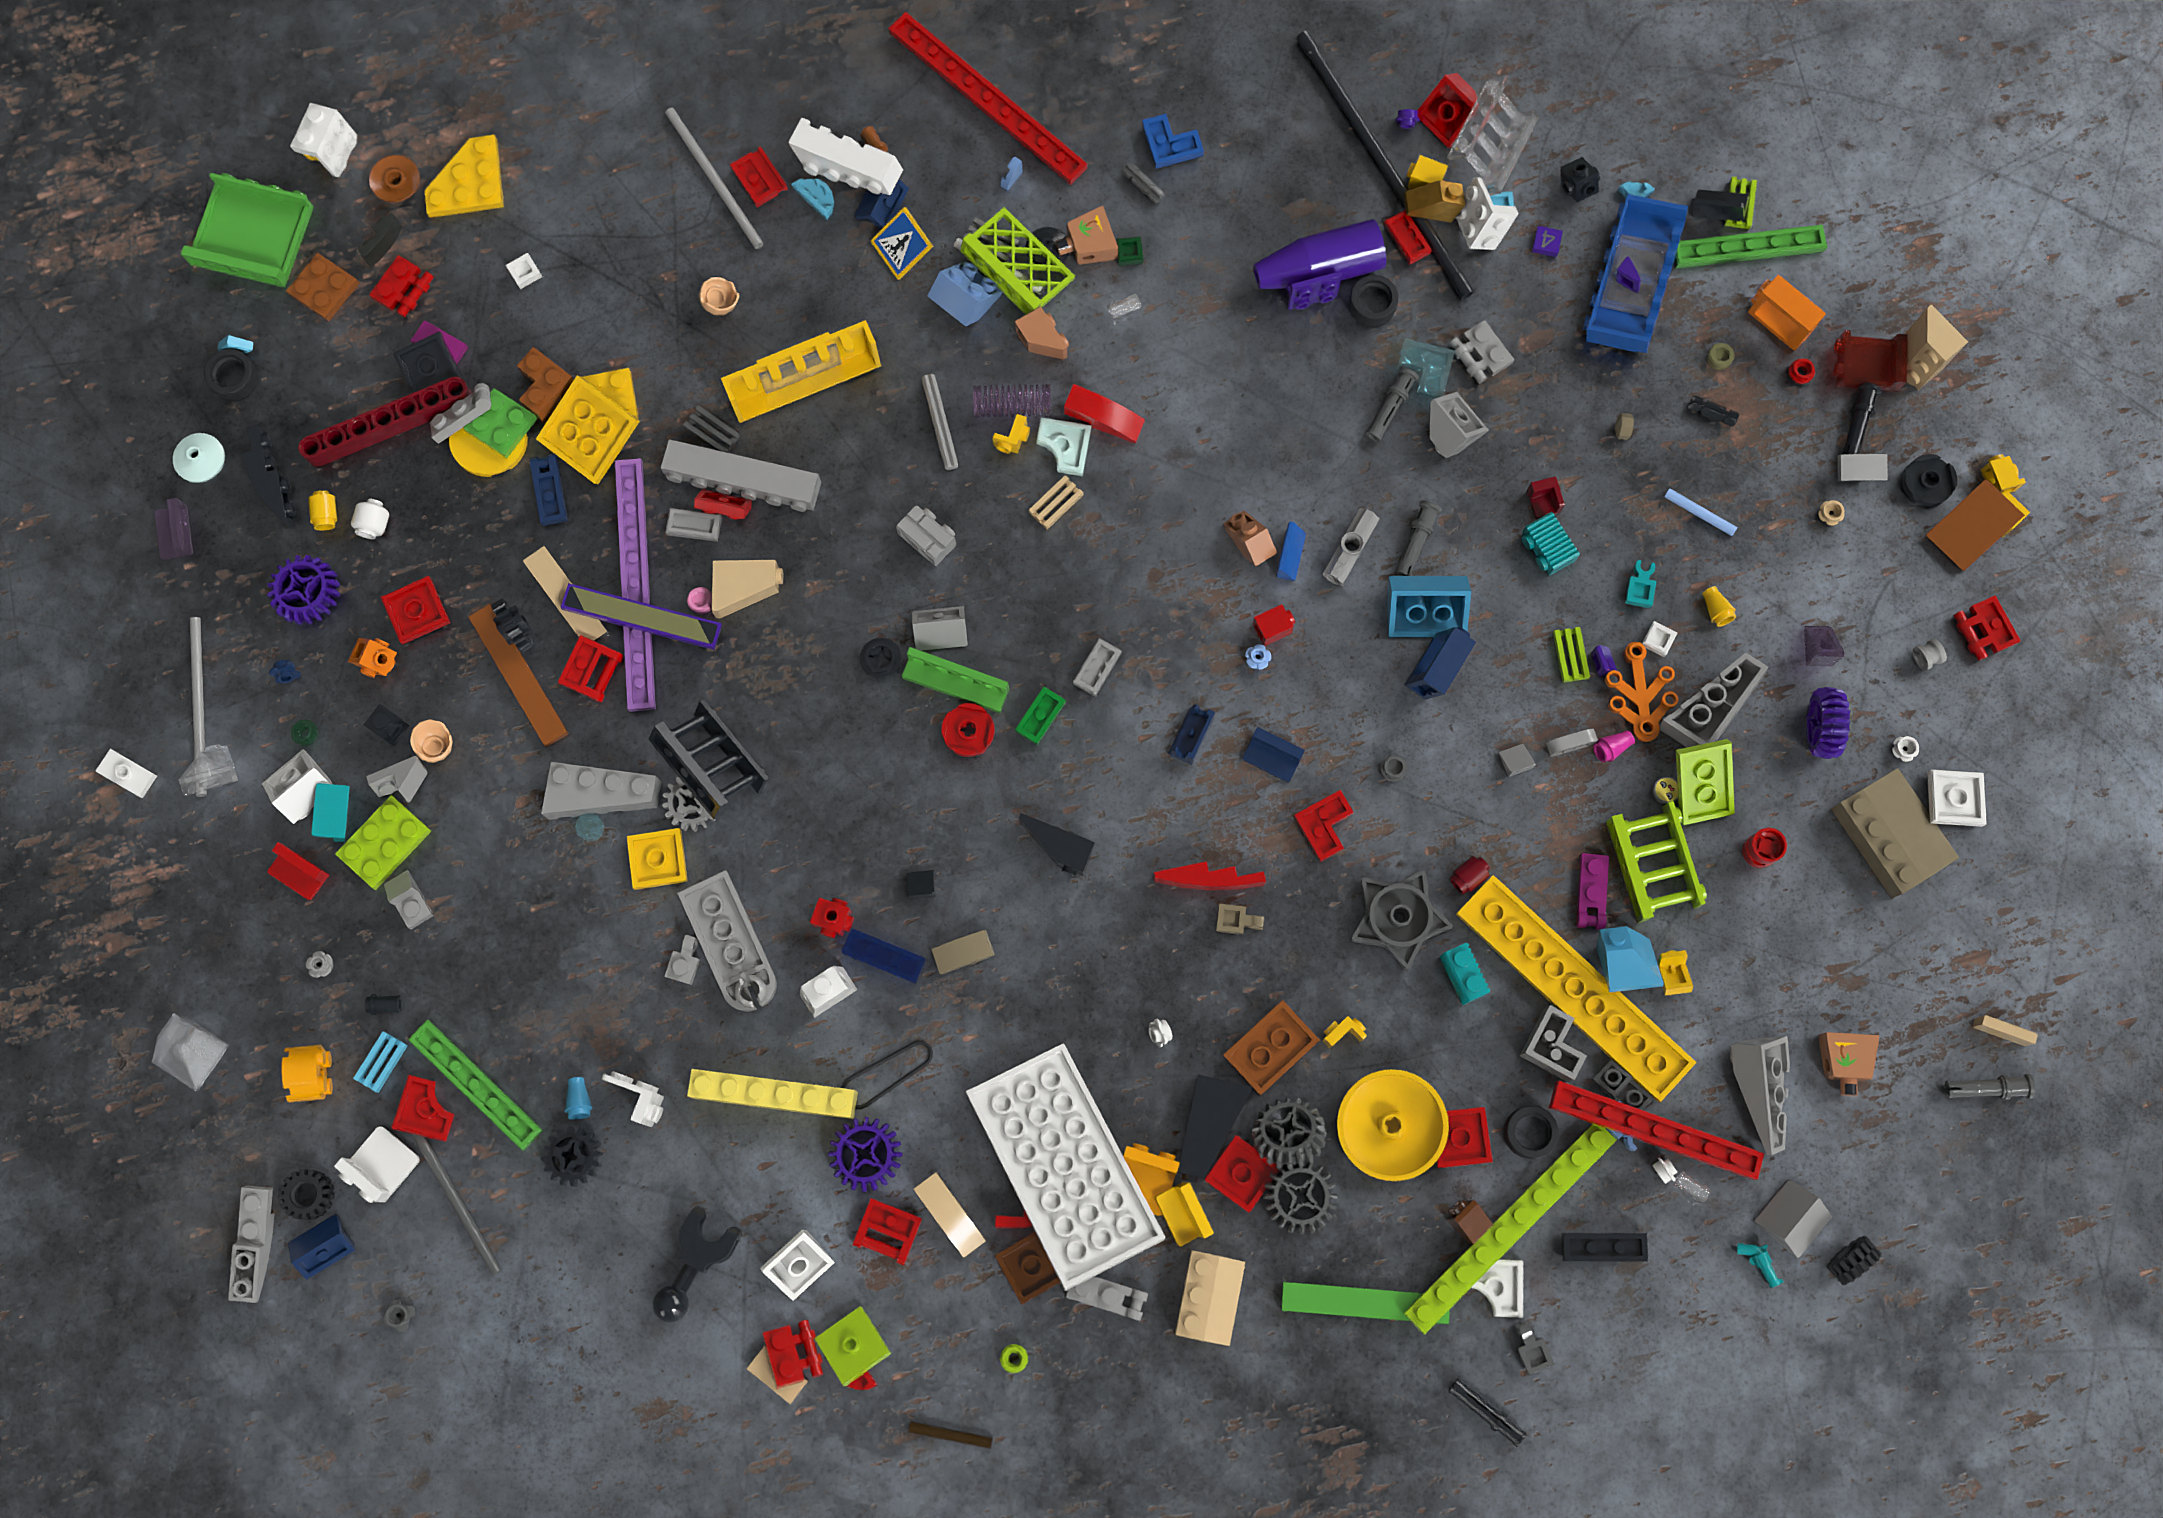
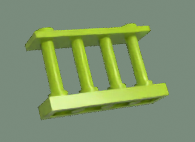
M1670 801L1662 807L1664 812L1662 814L1630 822L1624 820L1623 815L1619 814L1610 817L1606 821L1637 923L1653 918V912L1658 908L1689 900L1692 901L1694 909L1706 904V890L1704 885L1699 883L1681 826L1682 814L1680 809L1675 807L1674 801ZM1667 823L1672 839L1640 847L1632 846L1629 837L1631 832ZM1672 849L1676 850L1680 864L1646 873L1639 870L1637 861H1639L1640 857ZM1683 874L1688 890L1653 899L1647 896L1645 889L1647 883Z

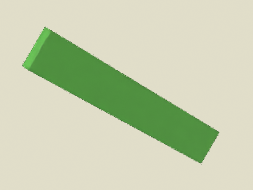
M1823 225L1683 240L1679 242L1674 261L1677 269L1824 252L1827 249Z
M426 1020L408 1039L521 1150L525 1151L544 1131L430 1020Z
M1283 1282L1281 1310L1410 1321L1403 1313L1423 1293ZM1450 1309L1436 1323L1449 1324Z

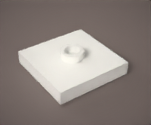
M1930 770L1927 772L1930 823L1980 827L1986 825L1984 773Z

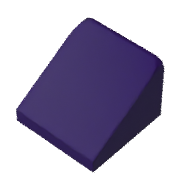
M1627 256L1617 269L1616 282L1638 293L1640 291L1641 278L1632 260Z
M1602 645L1596 646L1591 652V657L1598 676H1605L1612 670L1617 671L1610 649Z

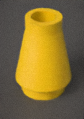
M1716 586L1710 587L1702 593L1712 623L1722 627L1736 618L1734 613L1736 609L1718 591Z

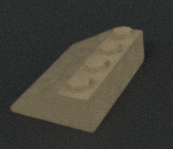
M1898 768L1831 808L1891 899L1920 884L1959 858L1937 824L1930 823V814Z

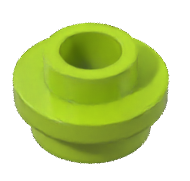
M1017 1344L1008 1345L1000 1355L1002 1367L1010 1373L1022 1371L1028 1362L1026 1350ZM1011 1353L1019 1355L1020 1359L1017 1364L1010 1363L1009 1355Z

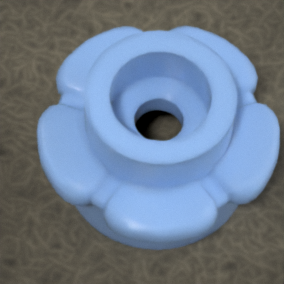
M1261 644L1249 647L1245 654L1247 657L1246 663L1254 669L1261 670L1266 668L1271 660L1270 651L1266 650V647ZM1256 655H1260L1261 658L1257 659Z

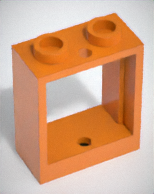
M1779 274L1772 282L1767 279L1757 290V294L1751 299L1750 302L1753 306L1748 311L1751 316L1794 351L1809 337L1826 315L1823 310Z

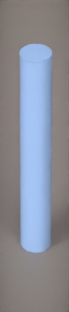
M1670 488L1664 496L1730 536H1733L1738 528Z

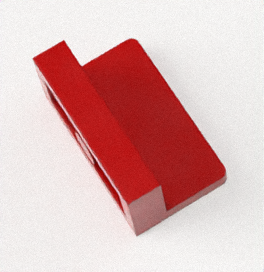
M278 842L272 849L278 857L272 863L267 873L304 898L312 900L329 874L289 847Z

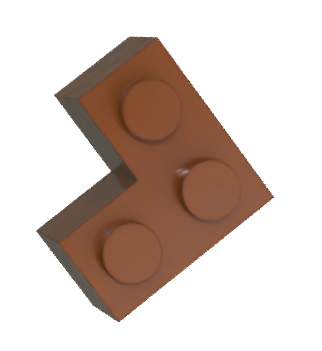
M533 347L517 364L523 377L532 383L519 401L524 408L535 414L537 419L545 425L574 379Z

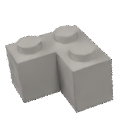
M1551 1005L1543 1009L1520 1054L1522 1058L1566 1082L1575 1080L1587 1055L1563 1043L1575 1018Z

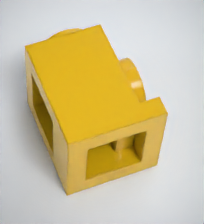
M1996 455L1988 459L1989 463L1981 469L1984 480L1987 479L2002 494L2006 491L2009 493L2017 491L2026 483L2024 478L2019 479L2018 468L2012 463L2010 456Z

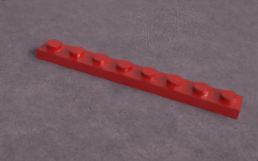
M1562 1081L1555 1082L1548 1107L1550 1109L1742 1177L1758 1180L1765 1153Z

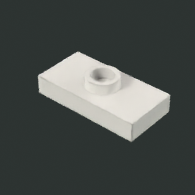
M112 749L109 750L96 769V772L141 798L144 797L157 775Z

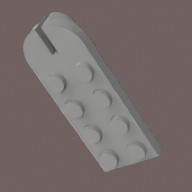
M725 870L678 892L677 894L725 1000L732 1007L740 1011L749 1012L757 1010L748 987L753 986L758 997V1003L762 1007L768 1004L775 995L777 980L728 871Z

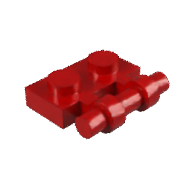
M398 255L369 295L373 300L391 311L399 303L401 306L396 312L405 318L410 310L413 311L416 308V302L422 293H426L429 290V284L434 276L425 271L421 278H417L422 272L420 268ZM412 285L414 288L411 290L409 295L404 296Z
M1996 595L1972 605L1969 610L1973 617L1969 619L1963 610L1953 615L1958 623L1956 627L1959 633L1963 632L1969 643L1967 647L1970 653L1974 652L1978 661L1988 657L1984 649L1988 645L1993 653L1996 654L2021 642ZM1977 624L1984 635V638L1980 640L1973 629V626Z
M808 1320L798 1322L800 1333L797 1335H792L790 1325L762 1333L776 1389L804 1382L802 1370L810 1368L813 1378L823 1375L821 1368L823 1363L821 1354L817 1353L814 1342L816 1335L814 1330H811ZM803 1344L807 1358L799 1360L796 1346Z

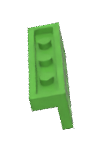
M909 647L907 652L908 662L902 674L903 679L963 701L977 704L999 714L1001 713L1009 692L1008 682Z

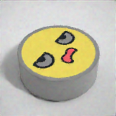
M1671 777L1660 778L1652 787L1654 799L1661 804L1676 801L1678 799V782Z

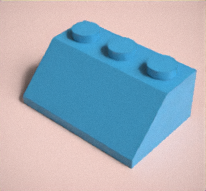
M1389 576L1387 592L1388 637H1434L1436 633L1454 627H1460L1467 631L1471 600V588L1467 576Z

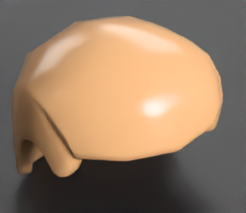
M712 277L702 284L699 291V299L706 311L713 315H725L736 306L739 293H737L733 282L726 281L721 277Z
M428 719L419 722L412 729L410 743L418 758L422 761L435 763L444 760L451 752L453 740L444 723Z

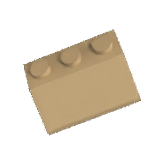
M1930 305L1901 338L1900 372L1910 385L1915 386L1919 390L1941 372L1968 341Z
M1191 1251L1175 1335L1230 1346L1245 1262Z

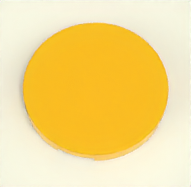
M464 427L449 436V446L455 460L466 471L482 477H492V475L514 468L524 456L528 443L526 433L509 457L505 458L468 434L463 429Z

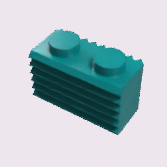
M1553 512L1525 526L1522 531L1523 544L1528 550L1532 549L1537 556L1536 563L1542 571L1546 570L1549 576L1575 562L1580 555Z
M1468 943L1459 945L1439 956L1462 1005L1487 995L1491 990L1487 988L1488 983H1485L1486 979L1482 978L1483 973H1480L1481 969L1478 968L1479 964L1475 963L1476 959L1473 958L1474 954L1470 953L1472 949L1468 948Z

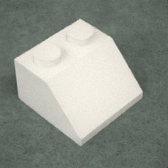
M302 749L266 779L262 785L271 803L294 824L299 819L307 817L314 807L316 784H332V782L310 755Z

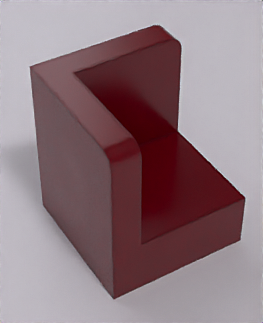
M1556 476L1534 481L1529 485L1527 494L1536 519L1550 512H1553L1555 515L1562 511L1565 503Z

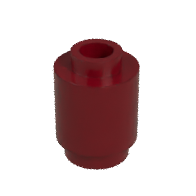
M1471 856L1452 872L1453 875L1449 880L1462 895L1466 892L1470 893L1490 876L1488 873L1490 867L1482 857L1476 858Z

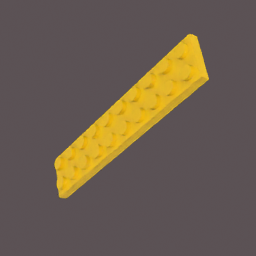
M1494 875L1457 912L1456 915L1553 1006L1575 1018L1572 1023L1609 1058L1630 1074L1633 1080L1653 1096L1658 1103L1669 1094L1697 1063L1620 991L1609 992L1605 977Z

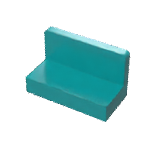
M316 784L311 833L313 837L334 838L333 842L345 841L350 786Z

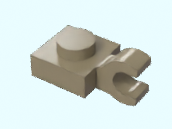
M1219 904L1216 932L1243 935L1244 927L1263 930V916L1246 915V907Z

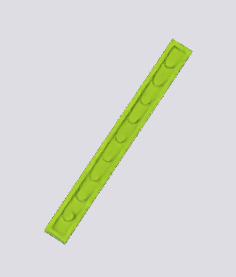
M1592 1123L1493 1223V1226L1475 1244H1472L1403 1314L1422 1334H1426L1617 1140L1604 1127Z

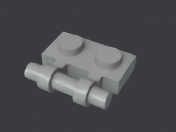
M1485 320L1464 333L1463 338L1467 342L1466 344H1462L1458 337L1449 343L1454 349L1453 354L1455 357L1462 360L1468 368L1466 371L1469 376L1474 377L1479 384L1487 379L1483 370L1487 369L1490 375L1494 376L1514 362V358ZM1473 351L1480 361L1475 362L1469 353Z

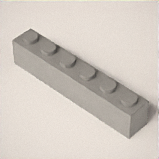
M673 440L668 442L661 465V470L669 481L675 483L686 481L701 489H706L708 486L728 495L734 492L750 500L760 498L774 506L786 504L790 505L792 509L805 512L806 509L814 511L821 486V480L817 473Z

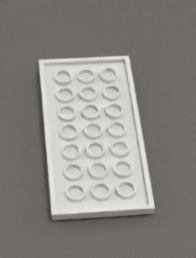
M1064 1043L966 1091L1065 1291L1165 1240V1236Z

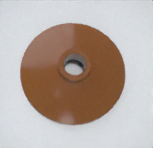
M400 155L387 156L378 161L372 168L369 176L370 187L374 194L381 200L392 203L401 202L411 197L417 190L420 182L419 170L414 162ZM400 180V183L394 185L396 181Z

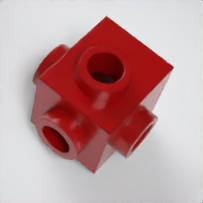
M819 897L810 924L821 929L820 934L835 939L836 935L843 937L845 931H850L854 916H851L852 911L847 907V902L837 898H832V901H828ZM833 916H837L835 920L830 921Z

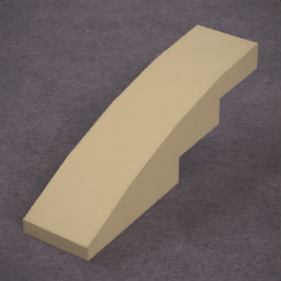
M545 546L523 560L578 637L582 635L594 641L607 632L598 619L561 609L568 583H572Z

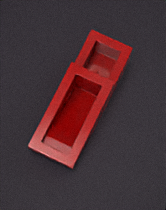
M1073 384L1064 405V414L1088 422L1091 428L1135 444L1145 422L1144 418L1122 405Z

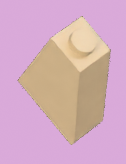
M776 560L713 561L712 612L716 618H723L778 593L779 584H783V569L779 568Z

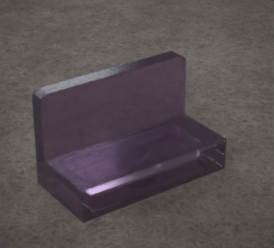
M178 498L167 500L168 508L155 511L160 557L163 560L193 555L187 506Z

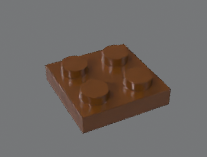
M1036 1232L994 1255L1021 1305L1060 1283Z

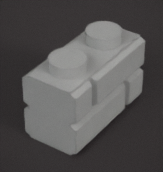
M916 505L897 524V534L929 562L937 566L956 546L955 533L946 524L940 526L935 521L936 516L929 509L924 508L922 510Z

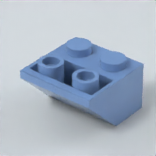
M964 261L940 271L927 296L963 325L967 326L978 321L1003 292L993 280L978 272L973 264Z

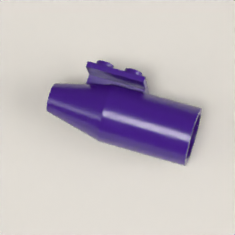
M1374 219L1299 238L1254 263V277L1259 289H1287L1289 294L1288 309L1296 308L1301 310L1307 308L1312 303L1332 301L1337 297L1341 280L1385 269V245L1377 222Z

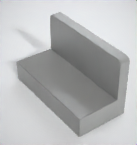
M964 606L912 611V625L917 650L923 651L968 645Z

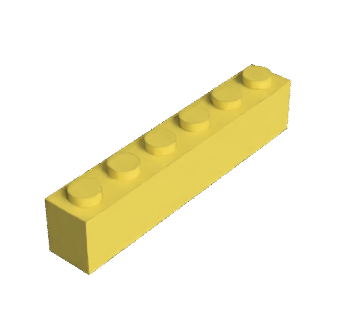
M692 1069L687 1096L699 1100L854 1119L858 1092L851 1089Z

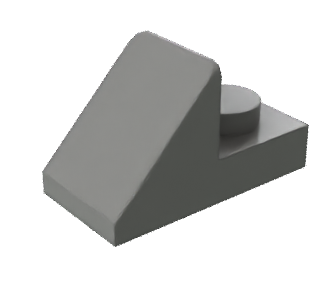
M413 756L366 777L368 784L379 798L399 790L406 801L410 802L428 772L419 758Z
M408 870L384 884L389 903L396 906L409 929H413L434 916Z

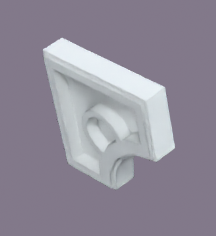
M1498 1260L1471 1288L1477 1289L1486 1296L1492 1306L1493 1316L1523 1318V1261Z

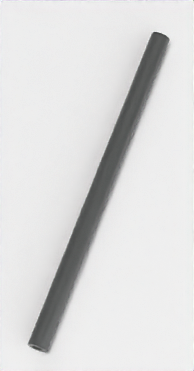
M411 1134L492 1276L502 1271L501 1267L427 1138Z

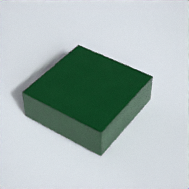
M1141 236L1116 239L1119 266L1144 263Z

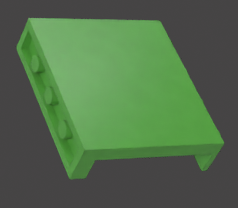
M210 173L209 177L215 183L194 243L192 247L184 245L181 255L193 266L285 288L312 214L313 205L307 196L300 191L292 190V192H288L275 185H268L267 187L259 185L250 179L242 181L235 179L229 174L221 173V175Z

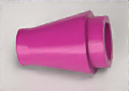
M1626 730L1622 733L1599 738L1598 742L1593 745V750L1601 762H1612L1629 746L1633 745L1635 739L1632 733Z

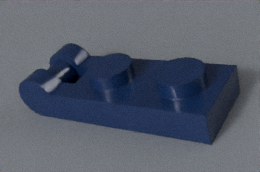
M553 453L548 454L546 458H530L541 525L547 526L568 521L557 455ZM544 468L550 469L549 472L541 473Z

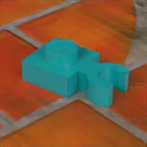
M1641 560L1635 563L1633 571L1637 577L1630 576L1628 579L1625 604L1645 608L1653 606L1657 581L1649 580V577L1655 571V563L1649 565L1648 571L1641 569Z

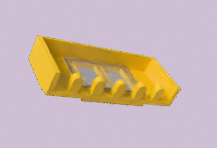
M865 320L832 334H829V332L759 359L756 361L757 364L722 377L721 380L739 423L881 367L876 342Z

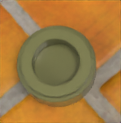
M1725 343L1713 345L1707 353L1708 364L1716 370L1728 368L1734 360L1733 349Z

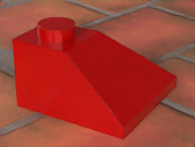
M1458 73L1445 75L1417 111L1418 118L1450 148L1480 112L1481 106L1475 90Z

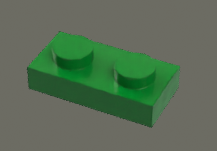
M1043 687L1016 727L1015 732L1038 746L1066 704V700Z

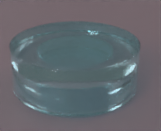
M587 813L577 820L576 831L584 840L594 841L603 834L604 823L597 815Z

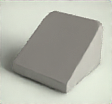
M1524 744L1498 753L1508 777L1533 769L1535 766V762Z

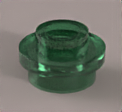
M300 720L292 726L291 737L298 745L308 746L317 739L318 728L310 720ZM308 729L309 734L306 737H302V732Z

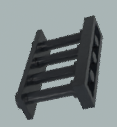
M703 699L699 702L693 714L694 718L674 729H669L662 721L654 726L648 740L712 819H715L722 815L728 804L727 798L749 785L759 793L763 790L769 778L765 770L755 762L718 717L716 710ZM701 725L711 736L690 749L684 748L678 740L681 736ZM719 745L727 757L705 770L702 769L694 758ZM735 765L744 777L721 790L718 789L710 778Z

